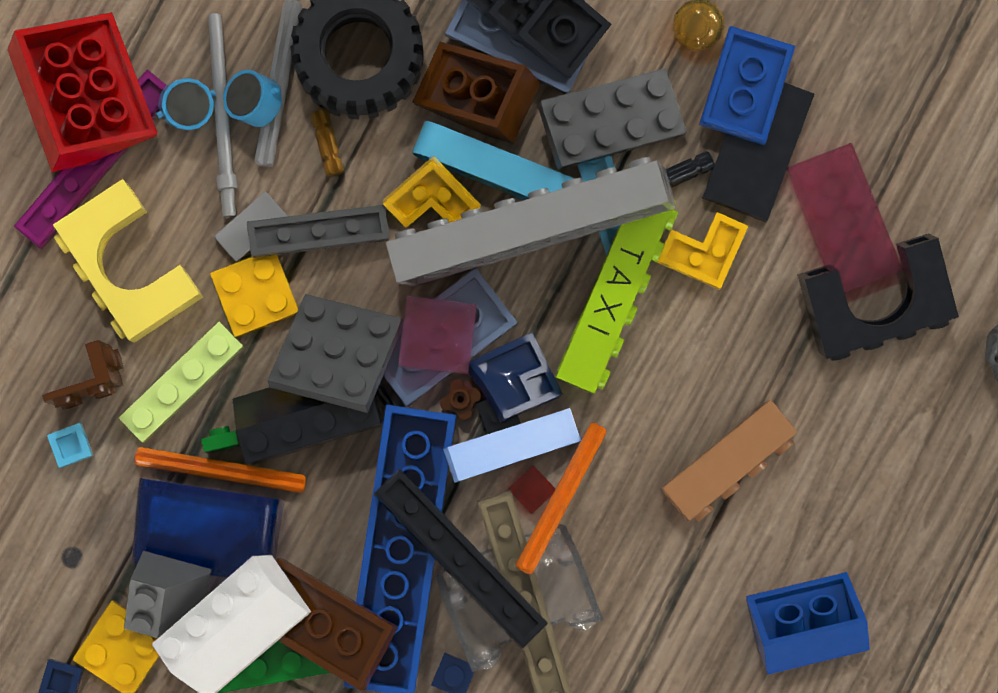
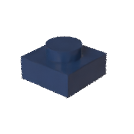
M445 652L431 686L448 693H466L477 665Z
M48 659L38 693H77L84 668Z

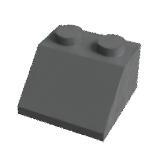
M143 551L130 579L124 629L159 638L208 595L212 569Z

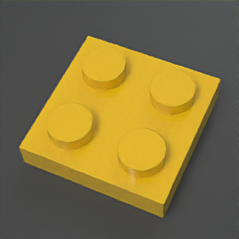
M278 255L250 257L210 273L235 338L295 316L299 308Z
M112 600L72 660L121 693H136L160 657L152 646V643L158 638L124 629L126 608Z

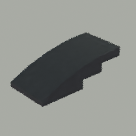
M466 0L512 38L567 78H571L612 25L584 0Z

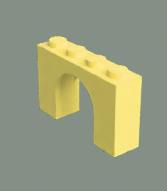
M122 179L53 224L58 232L54 239L65 254L69 251L72 253L77 261L73 268L82 281L90 280L96 290L92 293V296L102 311L108 308L115 318L110 323L121 339L127 337L128 340L135 343L202 299L203 296L181 265L141 289H122L110 282L103 267V253L108 241L118 231L147 213L129 184Z

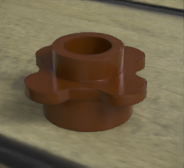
M455 379L450 382V390L447 396L441 399L440 405L444 411L451 410L458 414L461 420H467L472 416V410L476 402L480 401L481 393L477 388L470 389L464 386L461 380ZM460 396L464 398L462 403H459L457 400Z

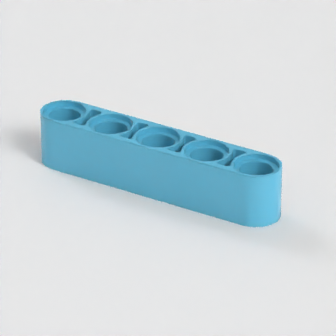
M430 121L424 122L412 151L414 156L426 162L432 156H435L447 170L522 200L529 199L528 193L535 190L548 188L549 192L562 189L561 184L563 182L574 179Z

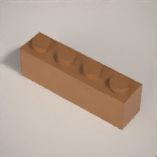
M769 400L660 490L686 521L695 518L699 522L714 510L710 505L719 496L726 500L741 487L737 482L747 473L753 478L767 466L764 460L769 455L775 452L780 456L794 444L791 437L798 432L772 400Z

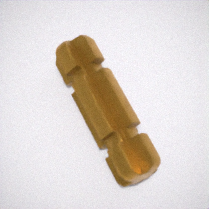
M327 109L314 111L311 113V119L314 128L317 129L315 135L321 158L325 159L323 162L325 173L328 177L340 175L344 172L341 158H338L340 152L333 127H330L332 122L329 111Z

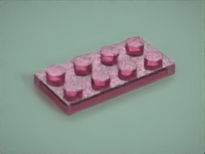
M852 143L787 168V173L824 265L831 264L839 270L845 293L903 270Z

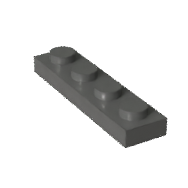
M384 205L247 221L251 258L389 241Z

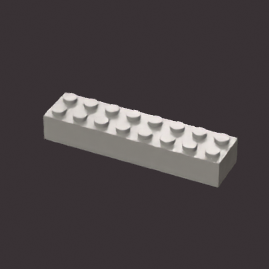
M645 157L630 162L631 168L617 172L616 168L613 167L596 172V178L583 182L582 178L571 179L561 184L562 189L549 192L548 188L535 190L528 193L529 199L515 202L514 198L506 199L495 203V209L487 212H482L481 209H473L462 213V219L454 222H448V219H440L428 223V229L421 232H415V229H408L395 233V239L386 242L396 282L415 287L676 209L666 170L657 160L651 161L650 157Z

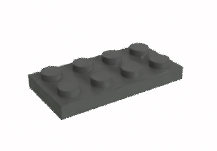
M666 68L549 98L537 104L558 170L681 137L687 133Z

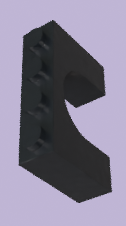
M928 233L896 243L905 276V293L896 310L882 319L862 320L853 315L846 300L839 270L831 264L797 274L818 352L826 359L830 358L832 361L841 360L851 355L850 351L860 348L873 350L883 346V341L895 337L897 340L908 339L915 336L917 330L926 327L932 330L948 326L950 324L949 320L958 318L959 315L939 238Z

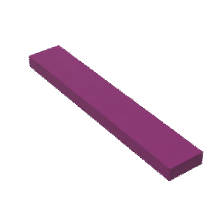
M147 69L138 79L153 119L156 116V112L160 111L158 108L159 97L166 84ZM128 148L82 166L61 170L17 221L14 227L36 246L43 249L57 233L53 224L80 206Z

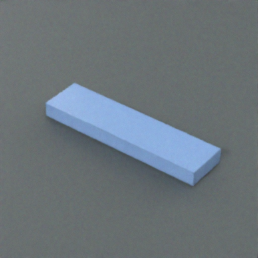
M569 408L465 441L443 450L454 483L575 444L580 442L581 438Z

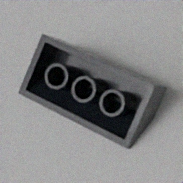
M270 387L232 399L236 432L245 463L248 465H255L383 426L384 422L376 394L368 413Z

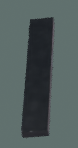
M401 469L373 494L521 649L548 624Z

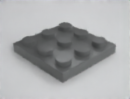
M305 294L268 377L269 387L368 413L404 326L402 318Z

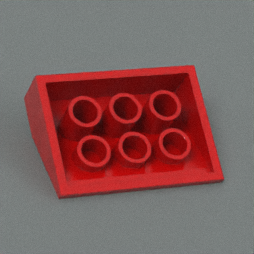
M112 12L14 31L7 51L51 172L91 163L157 136L156 127Z

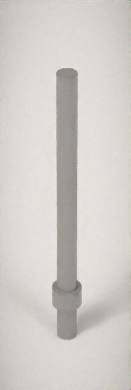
M213 13L208 15L213 90L216 94L214 97L219 164V175L216 176L217 191L221 192L222 217L232 218L236 217L234 190L238 189L237 175L233 174L229 115L224 109L223 100L227 84L222 16L219 13Z

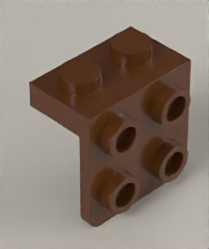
M100 340L85 344L95 378L42 395L43 401L54 405L55 408L62 407V410L83 404L81 398L95 396L96 399L115 394V388L123 385L119 370L124 367L118 349L113 350L111 345Z

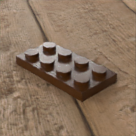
M277 558V564L311 610V613L278 641L358 690H366L398 626L287 560Z

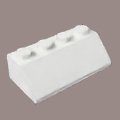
M272 555L252 556L154 641L152 646L169 671L198 693H217L311 613V610Z

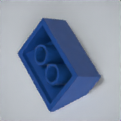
M847 572L746 596L758 650L767 675L870 650L868 622Z

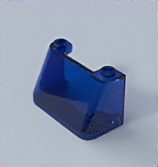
M140 478L137 492L131 563L138 564L142 552L146 551L212 569L211 575L228 578L252 556L272 555L274 559L276 558L285 501Z

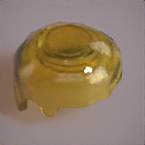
M690 0L684 3L675 13L672 30L678 42L687 49L704 51L710 49L723 38L726 19L719 6L711 1Z

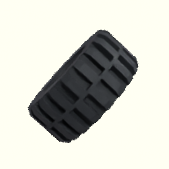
M310 0L311 6L308 9L302 8L298 15L299 23L297 26H293L291 34L293 45L290 46L291 57L303 89L318 106L328 108L329 113L336 116L346 114L349 119L359 120L360 115H368L370 119L379 117L378 112L385 109L388 112L397 108L398 101L401 99L406 100L412 93V86L418 83L421 76L420 69L424 61V52L419 23L416 16L411 14L410 7L404 0ZM366 22L382 29L389 40V60L379 73L363 80L342 78L336 75L327 63L325 50L329 38L336 30L349 23Z

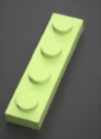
M218 322L136 400L119 419L142 443H145L225 367L244 346Z

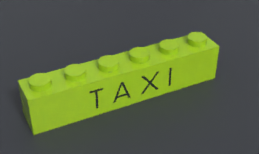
M672 209L622 224L617 229L554 376L556 379L591 394H595L597 388L603 390L611 372L605 368L610 357L616 358L620 352L624 339L619 337L624 324L630 326L638 307L634 306L633 302L637 293L644 294L649 284L651 275L646 273L651 260L657 263L665 243L660 242L664 229L669 231L672 229L678 211Z

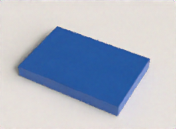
M729 26L699 125L765 145L795 45Z

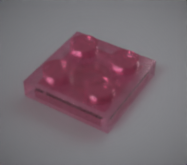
M407 296L398 366L468 375L477 304Z

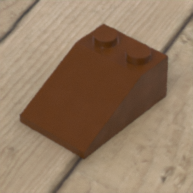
M440 41L412 102L421 108L483 135L513 144L541 82L525 65Z

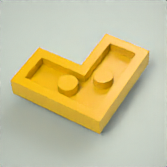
M432 156L385 197L382 203L405 228L430 207L443 219H448V222H454L462 219V213L473 209H480L481 205L435 156Z
M716 212L703 243L671 229L657 263L720 290L748 225Z

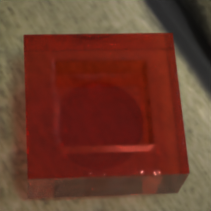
M533 465L508 490H511L518 501L532 514L553 495L555 488Z

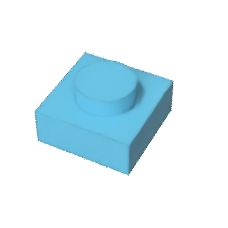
M77 423L47 435L59 468L94 456L82 423Z

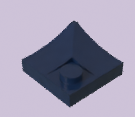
M533 333L498 347L468 362L464 366L484 393L500 423L563 395Z

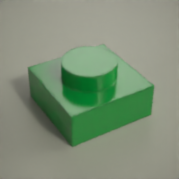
M229 426L209 430L210 437L201 439L204 452L208 454L241 446L236 430L230 432Z

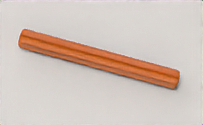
M591 423L516 563V567L526 574L534 572L607 433L606 429L599 424Z
M143 447L137 448L134 460L137 466L296 493H303L306 486V476L303 474Z

